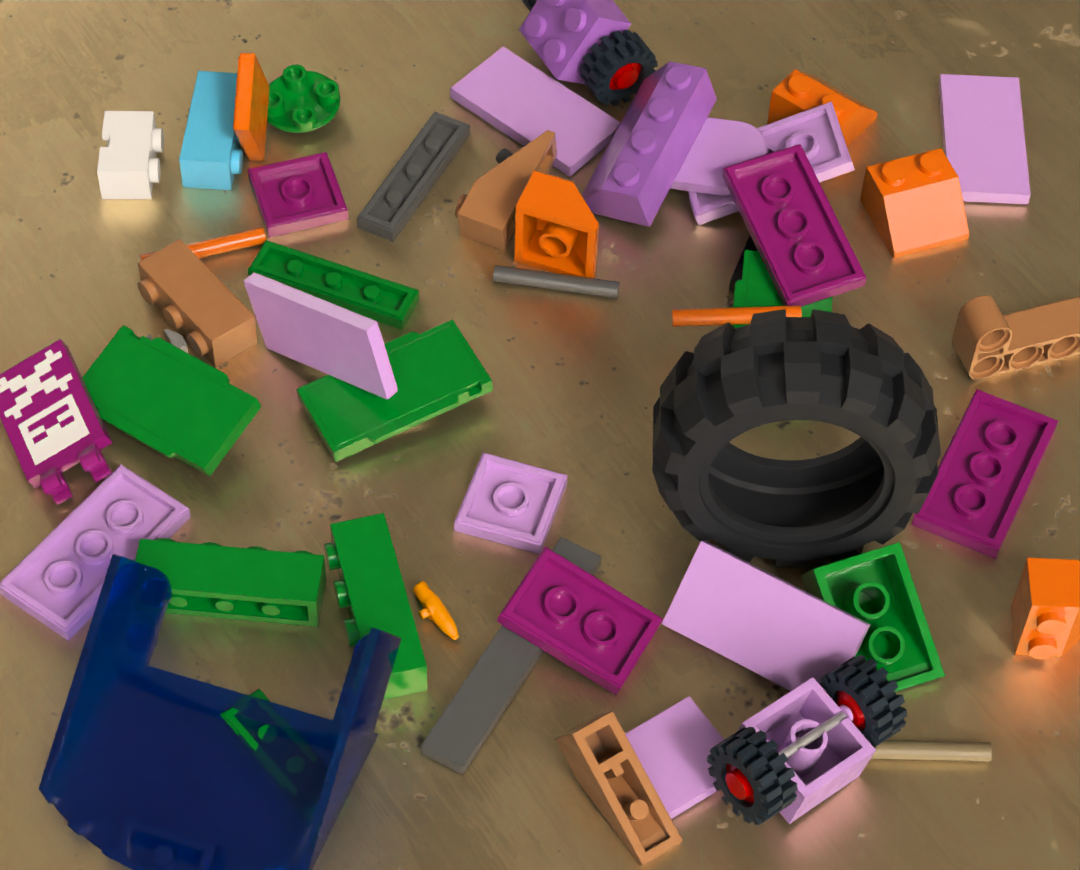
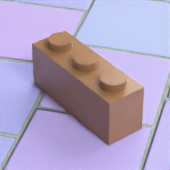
M181 239L138 262L141 280L138 282V289L142 297L148 304L155 303L160 308L167 324L175 331L179 329L187 337L189 346L198 357L204 355L216 368L258 343L255 316Z

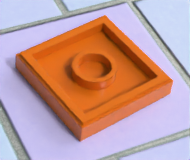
M240 53L238 58L233 130L247 158L250 161H264L270 86L255 53Z

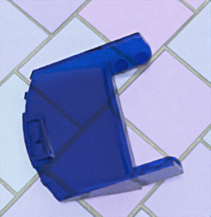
M113 554L38 789L49 804H54L56 809L69 822L67 825L75 833L84 836L93 845L101 849L102 853L132 870H312L379 735L374 733V729L401 638L383 630L371 628L369 634L362 637L355 646L333 720L149 666L153 650L158 642V634L172 597L171 584L166 574L159 569ZM232 707L239 710L234 716L259 744L256 752L239 733L237 735L220 714ZM268 724L269 726L261 740L258 736V730L261 726Z

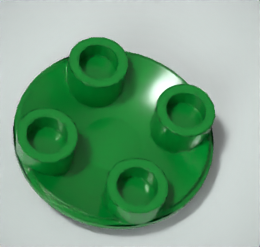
M297 64L286 67L283 75L269 84L267 121L274 127L286 132L303 133L316 130L331 121L340 107L338 84L323 74L306 71L302 65Z

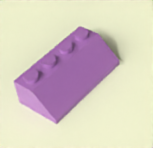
M669 61L644 79L582 193L583 199L593 214L643 226H651L717 100L706 68Z

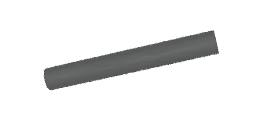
M495 265L493 272V282L618 298L620 282L500 265Z

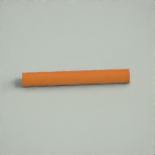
M263 227L187 244V246L200 259L264 244L266 236ZM156 252L140 255L141 261Z
M800 305L671 310L672 327L724 325L728 322L731 325L750 324L753 314L786 309V317H802V310Z

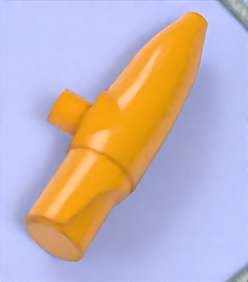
M425 581L416 584L413 588V593L423 605V609L418 611L419 617L422 620L425 618L433 620L442 632L453 640L458 639L459 634L456 624L440 598L431 591Z

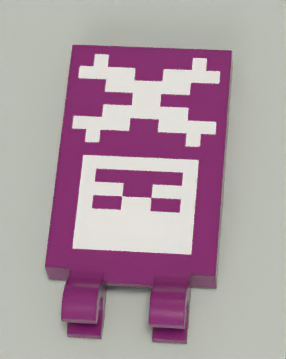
M61 339L0 374V418L27 481L34 488L41 486L45 494H51L55 503L59 505L73 497L63 472L74 465L81 463L86 472H91L96 483L112 474L101 451L112 444V441L68 346Z

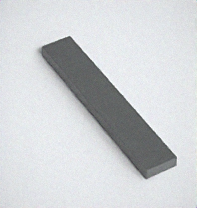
M563 537L560 538L552 550L593 576L601 565L600 555ZM502 625L422 743L421 754L463 775L544 651Z

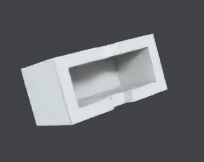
M105 111L102 140L108 141L107 147H100L97 167L102 199H151L153 183L160 182V159L156 158V152H163L164 149L163 128H156L154 111Z

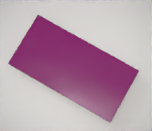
M801 144L723 168L722 176L784 306L800 305L802 307L865 286L867 280L865 273Z
M976 389L938 466V476L920 512L915 513L912 525L996 559L1052 439L1058 420Z

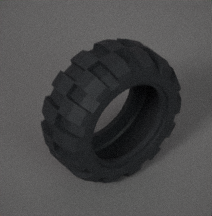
M786 309L753 314L750 324L736 329L728 322L702 336L694 349V353L688 351L683 353L660 386V397L653 406L652 472L660 495L670 511H673L681 526L701 542V540L713 539L719 548L747 562H750L755 556L773 559L774 566L806 567V560L828 557L831 563L860 555L864 545L872 541L883 545L906 528L913 513L920 512L938 476L937 462L941 455L937 408L934 406L933 389L923 371L908 352L904 353L893 337L869 323L861 329L852 327L845 314L813 309L811 317H786ZM787 420H812L830 423L850 430L860 436L852 444L839 451L805 460L764 458L743 451L730 443L732 439L750 429Z

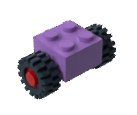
M522 0L530 13L519 28V31L557 80L586 84L599 102H602L604 105L608 106L611 103L613 106H617L621 99L624 103L631 101L630 95L634 93L636 96L644 79L656 71L654 68L658 66V62L655 59V55L636 32L632 33L628 30L631 22L613 0Z

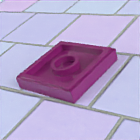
M327 152L248 169V178L268 238L349 220L348 209Z

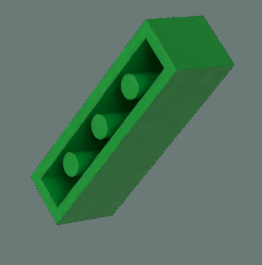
M381 513L330 524L331 542L324 544V550L329 571L338 570L340 580L334 581V589L339 609L348 608L350 618L344 619L349 647L358 646L360 658L354 659V666L359 686L368 685L372 703L428 691L427 665L385 514Z
M168 538L157 540L140 539L130 581L134 610L318 627L326 585L324 555H316L308 551H271L257 546L249 548L227 547L212 542L203 544L182 543Z

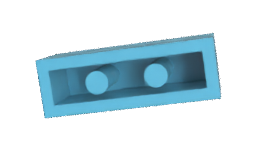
M198 71L179 157L183 187L232 190L234 175L241 174L243 151L240 150L241 144L233 130L237 73Z

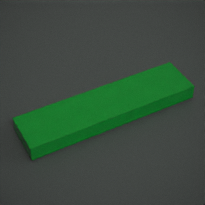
M267 240L248 268V276L258 273L401 330L405 327L419 302V290Z

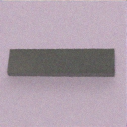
M434 112L357 217V228L394 242L470 136V125Z

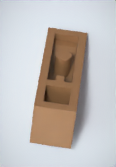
M545 131L475 180L468 195L462 194L455 209V216L458 218L461 236L506 252L515 235L516 204L533 171L547 174L557 156L555 132Z
M613 711L596 715L555 738L577 781L639 866H643L683 841Z

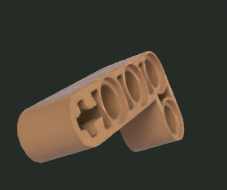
M991 296L975 297L966 302L958 313L952 345L968 375L974 380L987 379L1080 355V296L1007 315L1001 313Z

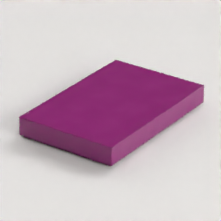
M545 546L499 614L496 622L609 692L617 695L663 621V618Z

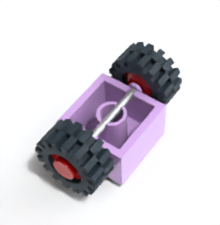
M859 655L856 658L854 656L825 674L820 679L821 683H818L812 677L742 722L738 731L712 747L709 751L711 754L707 757V762L712 765L708 768L709 774L717 779L713 785L716 791L722 790L725 795L721 799L726 805L731 803L733 805L732 812L737 816L743 814L744 821L749 824L754 822L755 825H760L777 813H780L790 824L857 779L875 753V747L899 732L906 724L904 718L907 717V709L900 706L905 703L903 695L896 694L895 689L898 688L895 680L889 682L886 678L888 672L883 667L877 670V662L870 658L866 661L865 656Z

